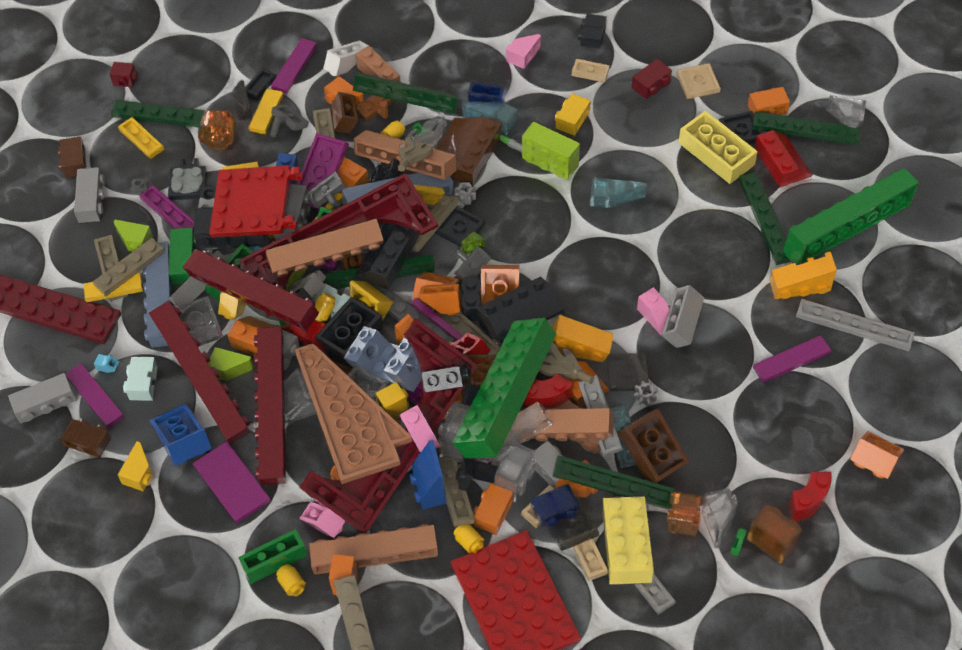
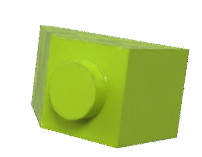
M114 220L117 233L130 252L135 251L149 239L153 238L151 229L147 225Z
M216 347L210 357L211 361L208 362L210 368L215 367L221 376L218 380L222 379L225 381L249 372L254 368L250 356Z

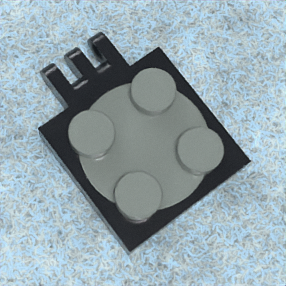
M187 158V164H185L184 159H180L179 167H170L168 198L170 200L200 199L201 188L206 186L207 168L206 166H199L198 158H194V164H192L191 158Z

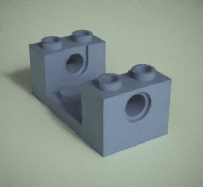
M364 326L344 356V359L360 375L390 385L397 382L400 388L404 387V389L412 392L415 391L422 379L417 357L406 338L398 346L389 343L377 330Z

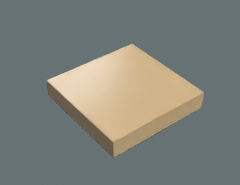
M710 63L677 70V77L687 99L720 93L721 88Z

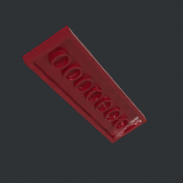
M0 274V313L104 345L122 315L120 310L94 302H86V300Z

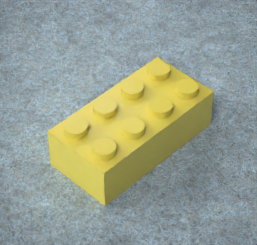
M704 111L680 129L678 143L729 184L755 165L758 151L707 111Z
M645 497L603 498L602 515L609 584L652 583L654 570Z

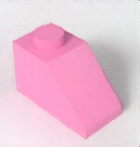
M536 34L515 39L506 48L507 62L525 69L541 48V35Z
M653 287L638 297L637 310L662 335L669 307L666 300Z
M418 405L400 414L403 423L420 452L431 440L434 441L435 449L440 447Z
M311 501L299 518L332 538H335L342 531L343 524L345 523L344 519L329 508Z

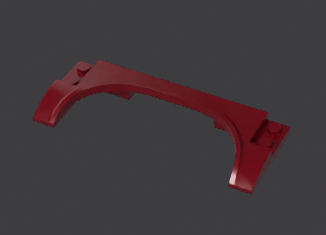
M405 173L238 261L244 272L248 270L257 278L263 277L272 285L278 284L286 290L287 283L294 270L288 271L289 274L282 277L272 276L266 257V250L373 219H377L378 223H389L407 227L421 235L439 227V225Z
M414 318L403 334L415 352L421 375L425 371L450 368L466 363L472 375L478 366L417 318ZM422 379V393L418 407L432 432L435 431L463 387L425 392ZM412 438V442L395 447L401 465L341 484L340 480L324 478L311 470L299 488L319 504L329 508L354 528L366 534L420 451Z

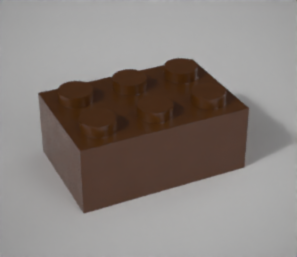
M659 409L645 414L618 431L620 438L646 481L659 482L689 462Z

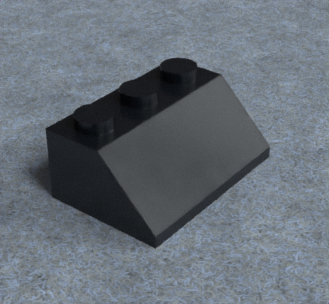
M350 297L315 338L333 359L349 367L350 364L344 359V356L364 326L380 332L383 328L382 315Z

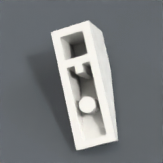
M356 41L328 50L323 69L333 76L347 73L357 64L355 54L368 45L362 41Z

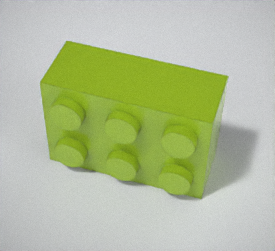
M534 121L522 135V159L528 163H533L541 169L547 170L557 177L569 180L579 167L580 143Z

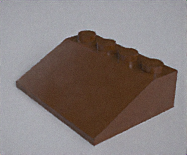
M487 117L453 119L436 150L456 155V172L451 175L453 181L459 183L470 182L471 186L474 187L500 140L502 122Z

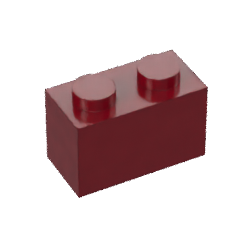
M656 59L632 77V89L645 99H648L650 96H654L661 88L670 84L672 70Z

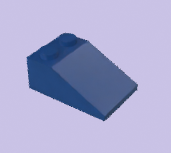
M186 403L149 420L175 466L185 463L188 459L201 455L211 449L204 428Z
M431 440L413 462V473H409L411 485H416L417 489L414 491L416 503L420 502L422 509L446 504L443 475L434 441Z

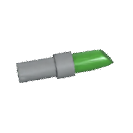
M500 135V140L522 153V144L507 136Z

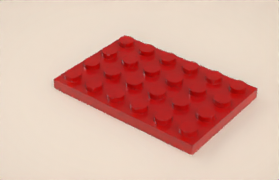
M527 530L481 548L476 553L472 552L450 561L455 576L490 650H561L581 641V637Z

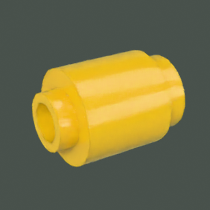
M400 121L391 122L380 134L400 139L404 135L405 126Z
M322 292L321 296L317 297L315 307L319 314L315 320L323 322V320L327 321L336 305L334 303L335 297L325 292Z
M461 525L455 529L454 536L456 541L468 553H476L477 550L483 548L484 538L471 525Z
M287 564L277 571V580L288 596H298L304 591L306 583L295 567Z

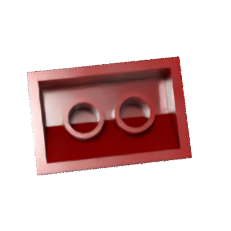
M775 130L757 135L755 150L758 151L757 154L780 188L812 177L811 171L786 135Z

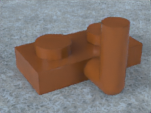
M372 95L356 107L357 114L366 122L377 114L386 119L389 116L388 106L393 102L391 99Z

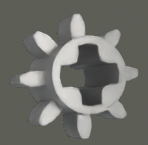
M470 182L460 183L459 187H455V197L458 198L461 205L471 204L472 199L476 200V187H472Z
M642 380L640 387L635 385L634 390L636 393H634L633 398H638L639 405L644 403L649 406L651 400L656 401L657 396L654 394L657 393L658 388H653V382L645 383Z

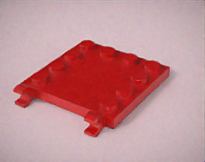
M287 165L219 170L209 235L212 238L283 234V229H296L297 221H294V216H285L290 180L300 181L303 178V172H300V167L290 168Z

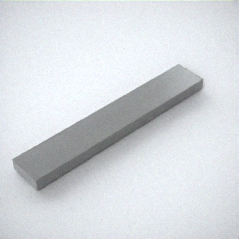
M801 299L796 314L797 318L906 351L910 350L915 332L805 299Z

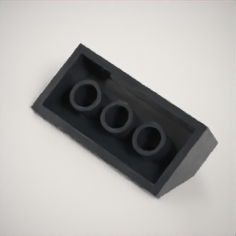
M213 207L195 208L194 236L197 250L199 251L239 248L242 243L246 247L267 246L273 240V234L212 238L209 235Z
M385 223L381 230L383 243L380 245V248L368 251L354 278L389 290L421 234L407 227Z
M540 276L478 307L477 311L480 326L498 343L502 344L514 321L546 318L548 321L564 313V308L552 286Z

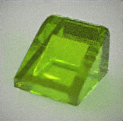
M472 232L462 241V251L465 254L472 253L477 246L482 250L485 248L484 238L476 232Z

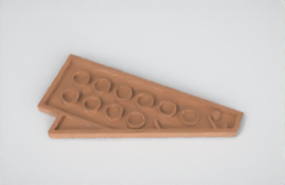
M310 344L294 349L341 484L401 465L395 447L412 442L411 435L317 346Z

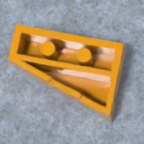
M831 251L825 253V257L816 260L811 257L807 259L808 262L797 266L796 263L772 270L769 281L774 298L788 299L795 296L830 292L837 271Z
M559 315L552 325V328L557 333L553 343L562 355L566 356L573 353L576 358L604 362L610 354L614 334Z

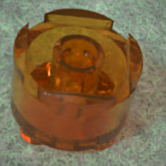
M206 110L200 121L199 141L202 144L204 142L212 150H224L228 148V145H232L236 129V121L232 113L228 110Z
M672 492L670 500L672 507L667 515L668 532L697 537L701 519L699 506L702 507V495Z

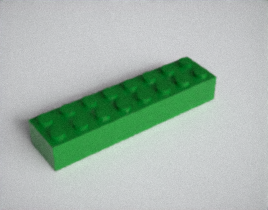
M905 168L898 172L894 171L890 176L879 179L870 187L866 186L862 191L851 194L842 202L838 201L827 210L823 209L814 217H808L799 225H793L789 229L783 249V252L786 254L785 256L792 263H796V266L806 263L808 258L813 257L814 259L909 207L919 182Z
M546 318L514 321L452 442L465 458L498 456L557 334Z

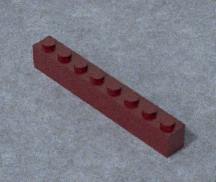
M195 249L183 265L184 270L190 277L307 332L319 314L315 307L316 304L308 298L304 300L293 291L289 293L278 284L274 286L263 277L259 279L248 270L244 272L235 264L229 265L220 257L216 259L207 251L201 252Z
M167 301L149 312L155 325L228 443L231 445L250 433L247 426L251 424L245 415L240 416L237 410L241 408L235 399L230 400L227 394L231 392L225 383L220 384L218 378L221 376L215 367L210 368L208 362L211 360L206 352H200L198 347L201 344L196 336L191 337L189 334L191 328L186 320L182 322L179 318L182 314L176 305L172 306Z
M281 327L257 328V335H254V345L257 347V353L254 354L255 365H258V372L254 373L255 384H258V390L255 391V402H258V409H255V420L258 421V428H255V439L258 440L259 447L255 448L256 460L259 459V467L255 468V475L262 485L286 484L283 331Z

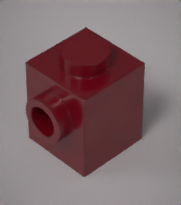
M113 62L109 74L113 86L133 88L135 81L138 79V71L135 70L134 63Z

